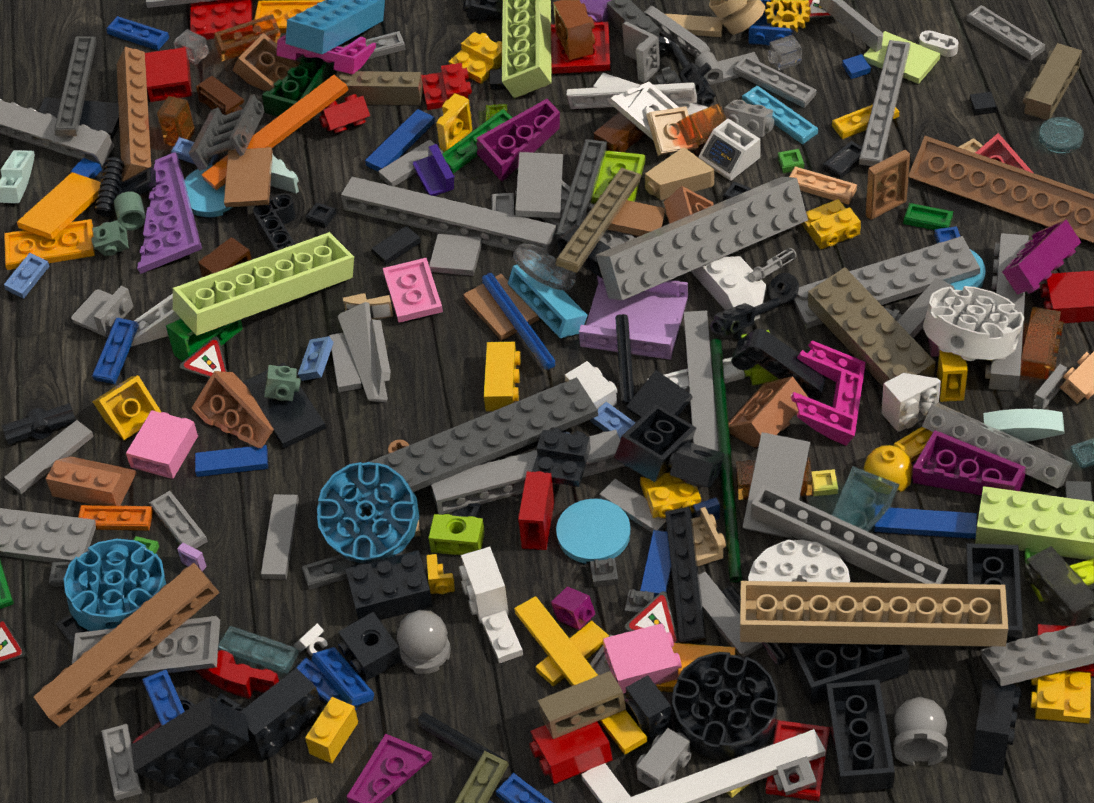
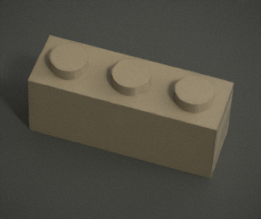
M611 671L538 700L542 720L553 739L626 710L623 691Z

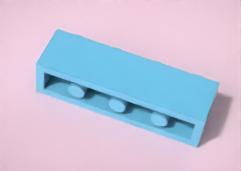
M535 261L513 266L508 285L559 338L579 334L580 326L585 324L587 314Z

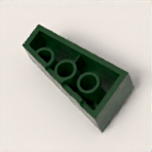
M304 56L297 67H292L287 71L288 75L285 78L279 79L274 83L272 90L262 94L264 113L277 117L333 76L336 72L334 70V62L329 63L324 62L321 58H308Z

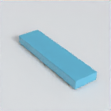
M759 86L742 95V100L747 104L763 105L765 108L773 110L772 118H774V125L801 144H804L818 134L816 126Z

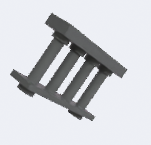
M254 94L250 95L245 107L241 110L227 115L222 114L219 108L210 111L189 152L199 171L207 169L213 155L235 148L239 156L244 155L264 114L263 105Z

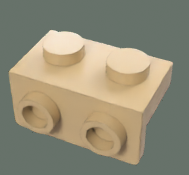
M706 507L700 508V517L692 519L698 566L722 559L723 548L726 547L723 534H718L716 530L717 524L713 514L709 515Z

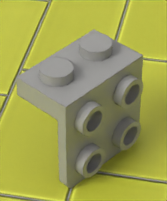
M120 286L113 295L99 289L95 290L72 315L73 323L107 337L110 334L116 317L123 319L134 307L129 290Z

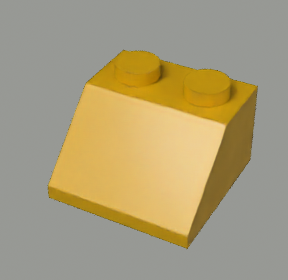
M138 375L128 378L92 401L105 422L123 440L141 429L151 410L161 413V410Z

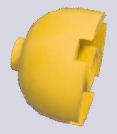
M892 445L880 446L867 456L863 467V476L867 481L868 487L875 492L885 495H891L892 491L900 490L902 492L910 485L913 469L911 459L899 447Z

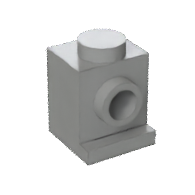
M807 756L776 766L778 774L774 775V780L778 791L784 790L786 796L817 786ZM796 774L799 776V781L792 783L789 781V777Z

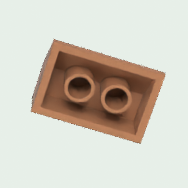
M683 186L678 188L664 201L669 223L714 205L712 201Z
M793 376L766 382L728 422L729 434L752 447H759L762 432L777 435L780 431L790 425V419L797 415L796 402H792L791 394L796 392L803 396H808Z
M70 456L55 460L46 477V481L54 497L91 505L120 506L136 475V470Z

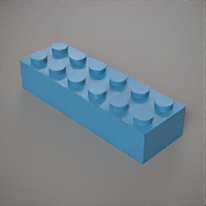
M324 0L317 3V5L307 8L305 11L287 20L285 44L324 54L382 22L385 0Z

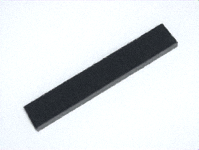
M690 507L665 511L679 642L681 644L706 642Z

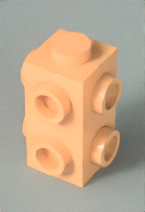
M1086 352L1077 362L1080 366L1076 370L1072 367L1063 376V379L1066 381L1060 388L1077 404L1084 397L1088 400L1094 394V352L1091 355Z

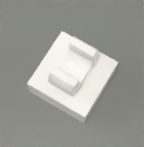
M317 623L294 646L299 652L307 647L308 654L312 656L313 653L317 652L314 649L315 643L319 644L322 648H325L328 644L324 638L318 637L324 630Z

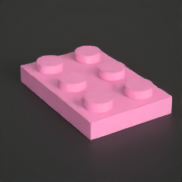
M427 258L383 268L398 323L443 312Z

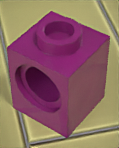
M568 586L551 601L557 620L578 630L595 615L590 596Z

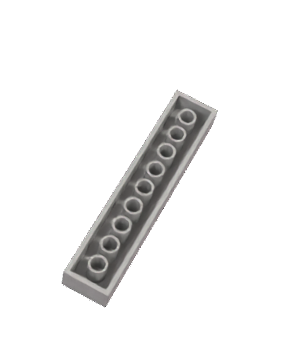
M795 177L777 178L596 254L608 298L625 300L807 221L808 218L798 180Z

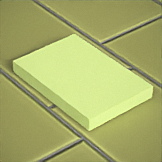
M886 31L883 32L882 49L875 52L870 48L863 56L867 63L882 69L889 40L909 42L910 50L903 78L917 84L923 80L940 59V53Z

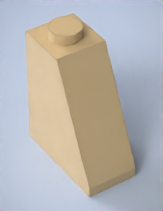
M684 147L645 173V188L647 192L656 196L659 200L669 198L681 186L694 192L710 188L714 185V169Z

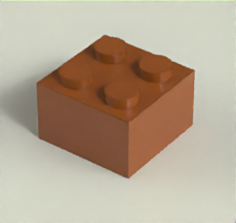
M580 0L553 2L556 35L569 60L593 54L595 37L592 29H594V21L591 16L588 17L585 4L581 3Z

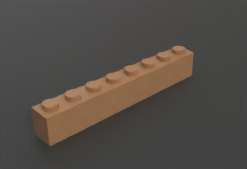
M124 47L117 62L121 160L124 162L122 181L151 167L145 52Z
M195 563L182 570L169 584L163 586L150 600L144 602L132 615L125 618L114 630L103 636L90 650L84 652L71 666L65 668L53 681L42 687L33 697L48 718L59 727L62 726L220 592Z

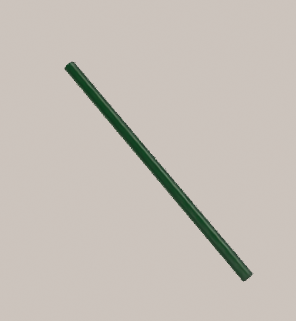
M712 339L710 341L718 448L719 452L725 453L720 472L729 579L732 583H739L742 581L722 344L720 339Z

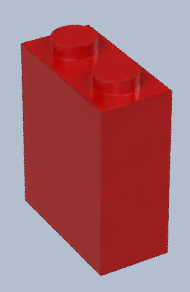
M186 47L145 53L146 84L150 102L192 96L190 64Z
M1094 271L1052 273L1048 279L1044 280V284L1040 285L1041 297H1045L1046 300L1044 302L1045 315H1049L1051 324L1094 321Z
M527 471L518 518L522 549L547 550L554 508L551 473L541 471Z
M598 722L555 739L552 738L546 725L531 730L533 742L529 743L531 751L535 758L539 757L541 759L539 763L545 776L549 774L554 784L613 760L610 743Z

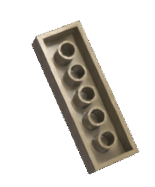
M846 267L808 291V307L857 359L866 362L865 368L882 386L885 382L902 373L934 377L936 362Z

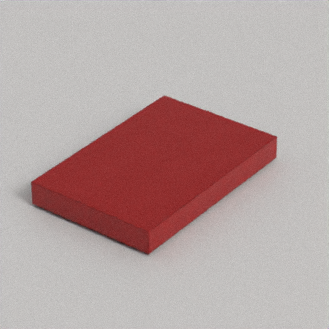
M777 720L773 744L814 729L826 751L825 756L809 761L816 779V787H810L786 796L784 790L778 791L774 775H771L767 778L766 794L819 801L830 727ZM793 774L789 777V781L797 783L799 776Z

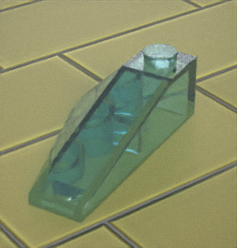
M852 466L832 516L869 532L891 507L899 484Z

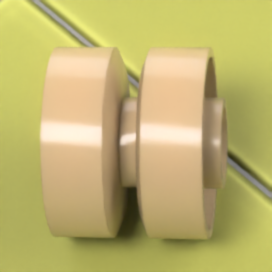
M710 0L709 7L718 18H722L723 25L731 34H737L749 28L765 11V5L761 0Z

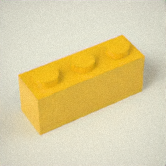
M487 342L484 385L486 411H495L514 403V401H519V388L515 387V383H520V371L516 369V365H520L521 355L520 351H516L515 342Z

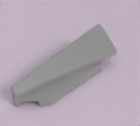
M364 302L340 313L338 319L368 400L387 402L385 382L390 381L391 372L381 320L372 319L371 321L369 302Z

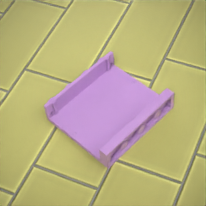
M597 276L598 286L586 325H581L579 330L580 347L618 352L615 317L620 314H626L629 319L631 354L671 360L688 299V283L669 280L625 300L608 298L604 281Z

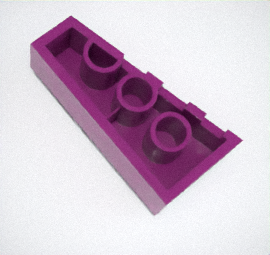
M548 99L543 100L477 137V155L503 182L518 168L519 152L534 153L560 129V112Z
M1067 219L1032 235L1033 240L1027 241L1025 248L1017 253V257L1012 259L1002 271L1017 295L1026 291L1029 294L1040 287L1039 283L1052 275V270L1064 264L1063 259L1072 256L1076 252L1075 248L1081 241Z
M934 430L913 466V483L982 495L983 486L1020 491L1025 483L1026 467Z

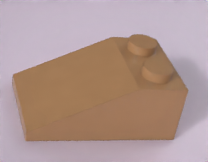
M263 33L238 58L233 71L248 84L263 91H270L274 88L275 82L285 78L288 75L287 71L292 67H297L300 63L293 59L276 56L277 44Z

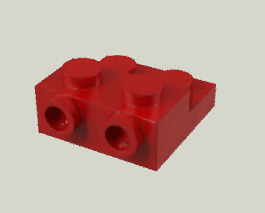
M462 63L441 66L442 72L421 75L427 110L442 108L444 102L449 100L454 94L469 99L468 95L472 94L470 82L465 81L469 80L467 67L463 68Z

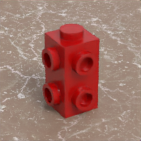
M354 94L345 97L344 103L337 105L336 101L332 102L320 112L319 120L322 127L326 128L327 131L333 130L334 133L346 130L345 125L353 123L354 126L365 123V118L369 117L370 113L364 97L357 98V95Z

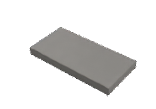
M519 152L515 216L560 218L563 154Z
M761 433L742 529L788 539L792 538L791 535L750 517L751 505L762 484L799 500L810 442Z

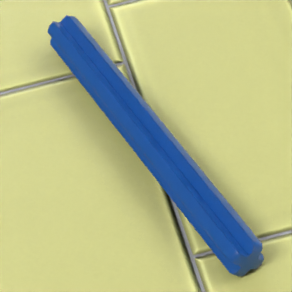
M492 273L484 275L482 283L545 370L554 368L555 359Z

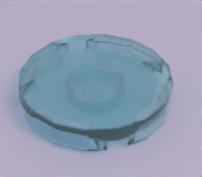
M1066 117L1048 119L1041 125L1039 130V141L1041 144L1043 143L1046 149L1056 153L1072 152V149H1078L1084 138V131L1081 125L1073 119Z

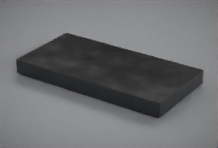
M45 97L38 112L43 114L49 113L57 118L61 98ZM84 100L79 125L84 124L96 131L103 130L110 135V138H114L119 126L118 103Z
M281 363L277 366H286V364ZM268 370L243 381L274 429L273 433L283 448L289 447L326 429L324 421L301 387H299V392H294L293 401H280L264 397Z

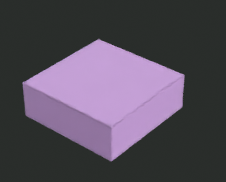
M182 543L177 548L182 564L189 567L195 563L202 571L206 568L202 552L185 543Z

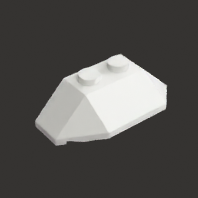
M740 256L722 257L691 271L725 310L743 303L753 307L763 303L766 284L762 280L749 281L748 274L753 272V270ZM760 315L755 316L754 320L760 318Z

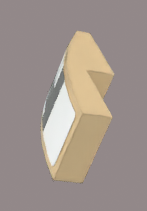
M365 293L343 298L345 311L364 302H369L371 319L393 317L389 295L367 300Z

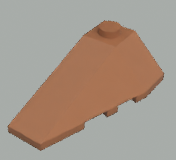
M214 371L192 406V409L205 423L221 428L222 431L231 433L257 448H263L274 430L247 386L233 372Z

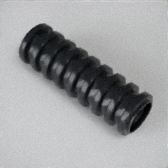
M111 157L105 160L103 177L101 178L99 194L94 209L95 213L103 217H110L114 214L115 208L113 203L114 199L118 196L120 180L122 178L121 174L124 168V162L118 158Z

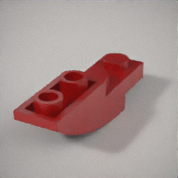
M224 650L218 651L217 667L195 670L204 679L222 690L249 699L253 690L265 693L279 682L277 673L269 669L251 668L245 664L237 665L235 664L233 654Z

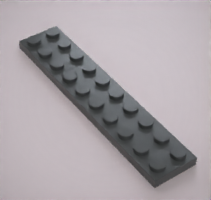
M576 377L370 462L388 465L403 476L411 490L415 492L539 441L542 430H549L555 427L563 431L598 416V409Z

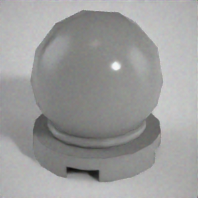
M418 610L409 613L400 622L397 632L402 663L404 666L406 665L413 669L414 673L417 674L437 672L439 666L446 659L448 661L450 658L451 648L447 637L446 625L441 617L432 611Z
M916 697L906 700L896 710L893 722L897 735L893 743L895 757L902 763L915 766V761H928V766L940 763L947 757L948 742L946 737H944L947 728L944 710L931 699Z

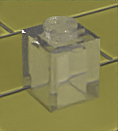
M188 29L174 40L175 49L186 47L189 62L197 65L209 54L206 38Z
M794 35L771 41L768 59L771 64L774 63L778 71L801 64L802 47Z

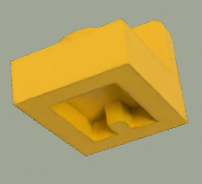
M437 554L427 555L430 594L454 592L453 574H444L443 564H438Z

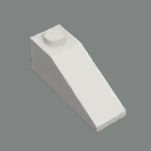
M173 294L134 320L138 322L139 327L131 347L168 336L166 325L181 319L173 310Z

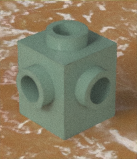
M117 220L102 223L100 226L93 228V247L104 256H112L117 252L129 249L127 230Z
M269 365L264 397L280 401H293L294 392H299L300 378H296L297 369L288 366Z

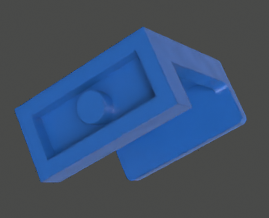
M761 0L765 5V9H767L766 3L771 2V0ZM777 9L774 11L775 16L777 15ZM764 11L762 16L749 27V44L791 47L794 30L771 27V23H767Z

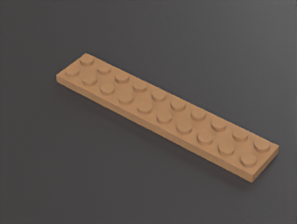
M924 136L908 176L910 179L1045 227H1050L1067 219L1079 239L1094 244V194Z

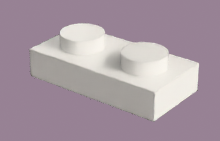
M505 610L481 618L482 625L499 663L523 655V650Z

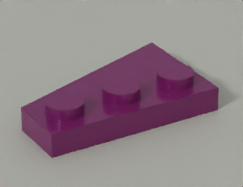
M385 734L348 793L347 801L349 803H382L433 758L432 753Z

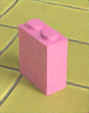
M151 410L126 452L130 467L174 479L198 437L194 421L171 416L165 412L160 413Z
M663 623L603 638L605 658L623 694L626 693L625 687L647 675L655 685L677 680L678 669L682 668L679 654L674 653L672 647H674L673 638L670 632L666 633Z

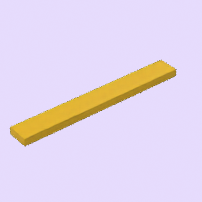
M536 596L514 608L515 614L571 686L598 676ZM626 710L599 720L624 754L647 742V736Z

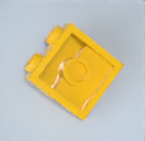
M473 32L461 43L462 50L448 61L449 65L462 63L463 68L467 67L469 78L482 84L490 77V69H498L502 66V42L490 40L485 33L478 34Z
M454 94L449 100L444 102L442 106L443 116L436 122L439 145L443 153L472 132L469 99L458 94Z
M839 199L806 211L808 220L801 223L820 250L859 235L861 229V221L850 207L845 208Z
M670 472L664 473L656 482L640 477V485L647 499L652 518H666L665 511L690 507L691 513H693V505L701 502L697 486L685 483L680 478L671 476Z
M1061 671L1031 679V685L1036 686V692L1031 693L1030 704L1031 708H1035V719L1089 724L1091 673Z

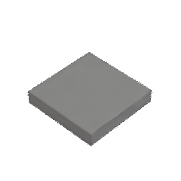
M438 234L429 265L430 271L474 276L482 245V237Z

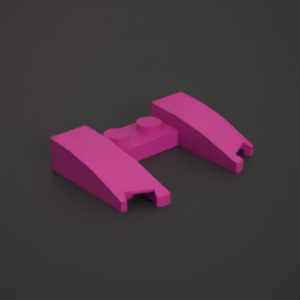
M286 35L277 40L276 56L296 60L304 54L308 58L317 57L323 59L324 62H334V70L354 74L369 59L376 48V43H371L366 47V38L359 37L344 48L337 46L324 54H318L285 44Z
M811 341L808 345L811 350L808 353L802 350L797 359L836 382L833 407L796 392L791 394V400L796 402L798 409L797 417L822 435L847 446L855 436L866 362Z

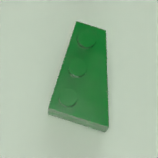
M182 319L166 325L174 356L182 362L213 337H218L222 346L243 329L241 319L197 336Z

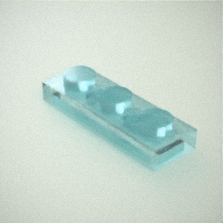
M229 626L218 645L219 650L227 651L233 654V656L288 674L299 654L298 649L233 626Z

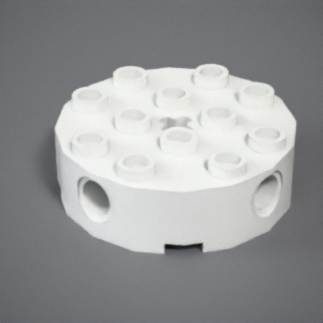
M964 286L963 290H953L952 287H945L932 293L923 328L927 337L938 345V348L943 352L961 355L967 361H974L975 359L1003 360L1016 350L1024 316L1022 312H1017L1014 309L1015 304L1009 299L992 291Z
M786 540L767 548L753 562L748 581L850 582L848 568L840 556L823 544L807 540Z

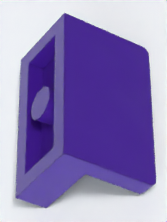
M437 144L428 146V157L414 161L413 167L427 194L436 196L454 189V175Z

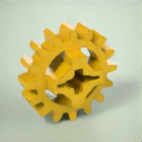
M771 0V2L766 3L765 16L767 23H771V27L790 28L797 33L798 27L805 28V22L810 20L811 7H809V0ZM775 9H777V15H776V16L774 15Z

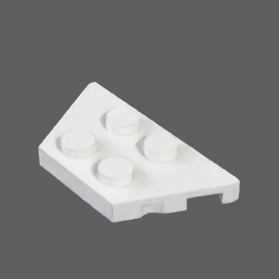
M650 82L644 83L637 88L629 89L620 95H615L608 101L652 140L653 137L646 114L653 111L679 108Z

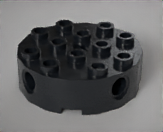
M730 652L711 653L698 657L681 671L673 689L672 719L677 732L685 735L690 741V748L693 751L710 759L732 760L754 752L767 743L776 726L778 692L771 675L757 661L748 657L742 658L730 655Z

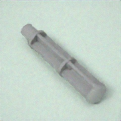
M787 248L766 261L767 266L763 268L755 267L753 272L748 274L749 281L762 280L795 260V250Z

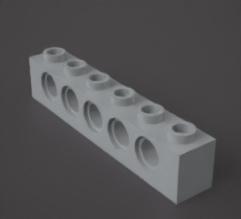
M940 403L931 404L922 427L932 432L936 430L1025 466V474L1056 488L1063 486L1072 466V463Z

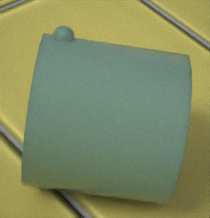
M124 192L118 195L113 203L117 221L126 230H135L142 227L146 216L141 197L135 192Z

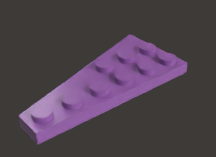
M175 152L155 160L156 187L153 188L149 195L151 202L150 207H147L143 231L145 238L144 244L140 249V254L142 255L141 262H138L137 267L140 274L202 249L179 158Z

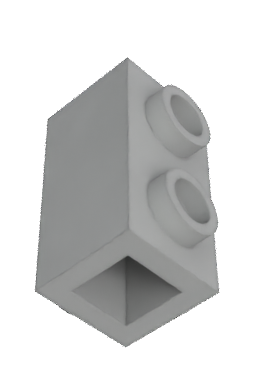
M733 100L724 108L723 122L726 119H730L760 138L773 129V110L767 109L763 105H751L743 100Z
M669 728L666 729L662 736L658 735L654 739L649 752L642 754L637 761L638 780L652 789L673 782L676 772L681 766L685 767L691 758L690 741L680 732L675 733Z

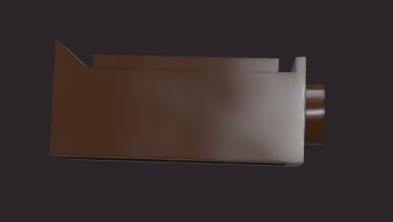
M210 76L196 86L199 102H203L212 110L219 108L222 114L227 115L243 109L239 105L244 103V99L213 76Z

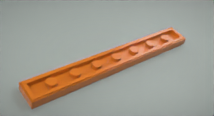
M335 75L331 76L254 134L247 149L273 148L349 90L348 86ZM228 155L201 174L203 179L215 190L226 184Z

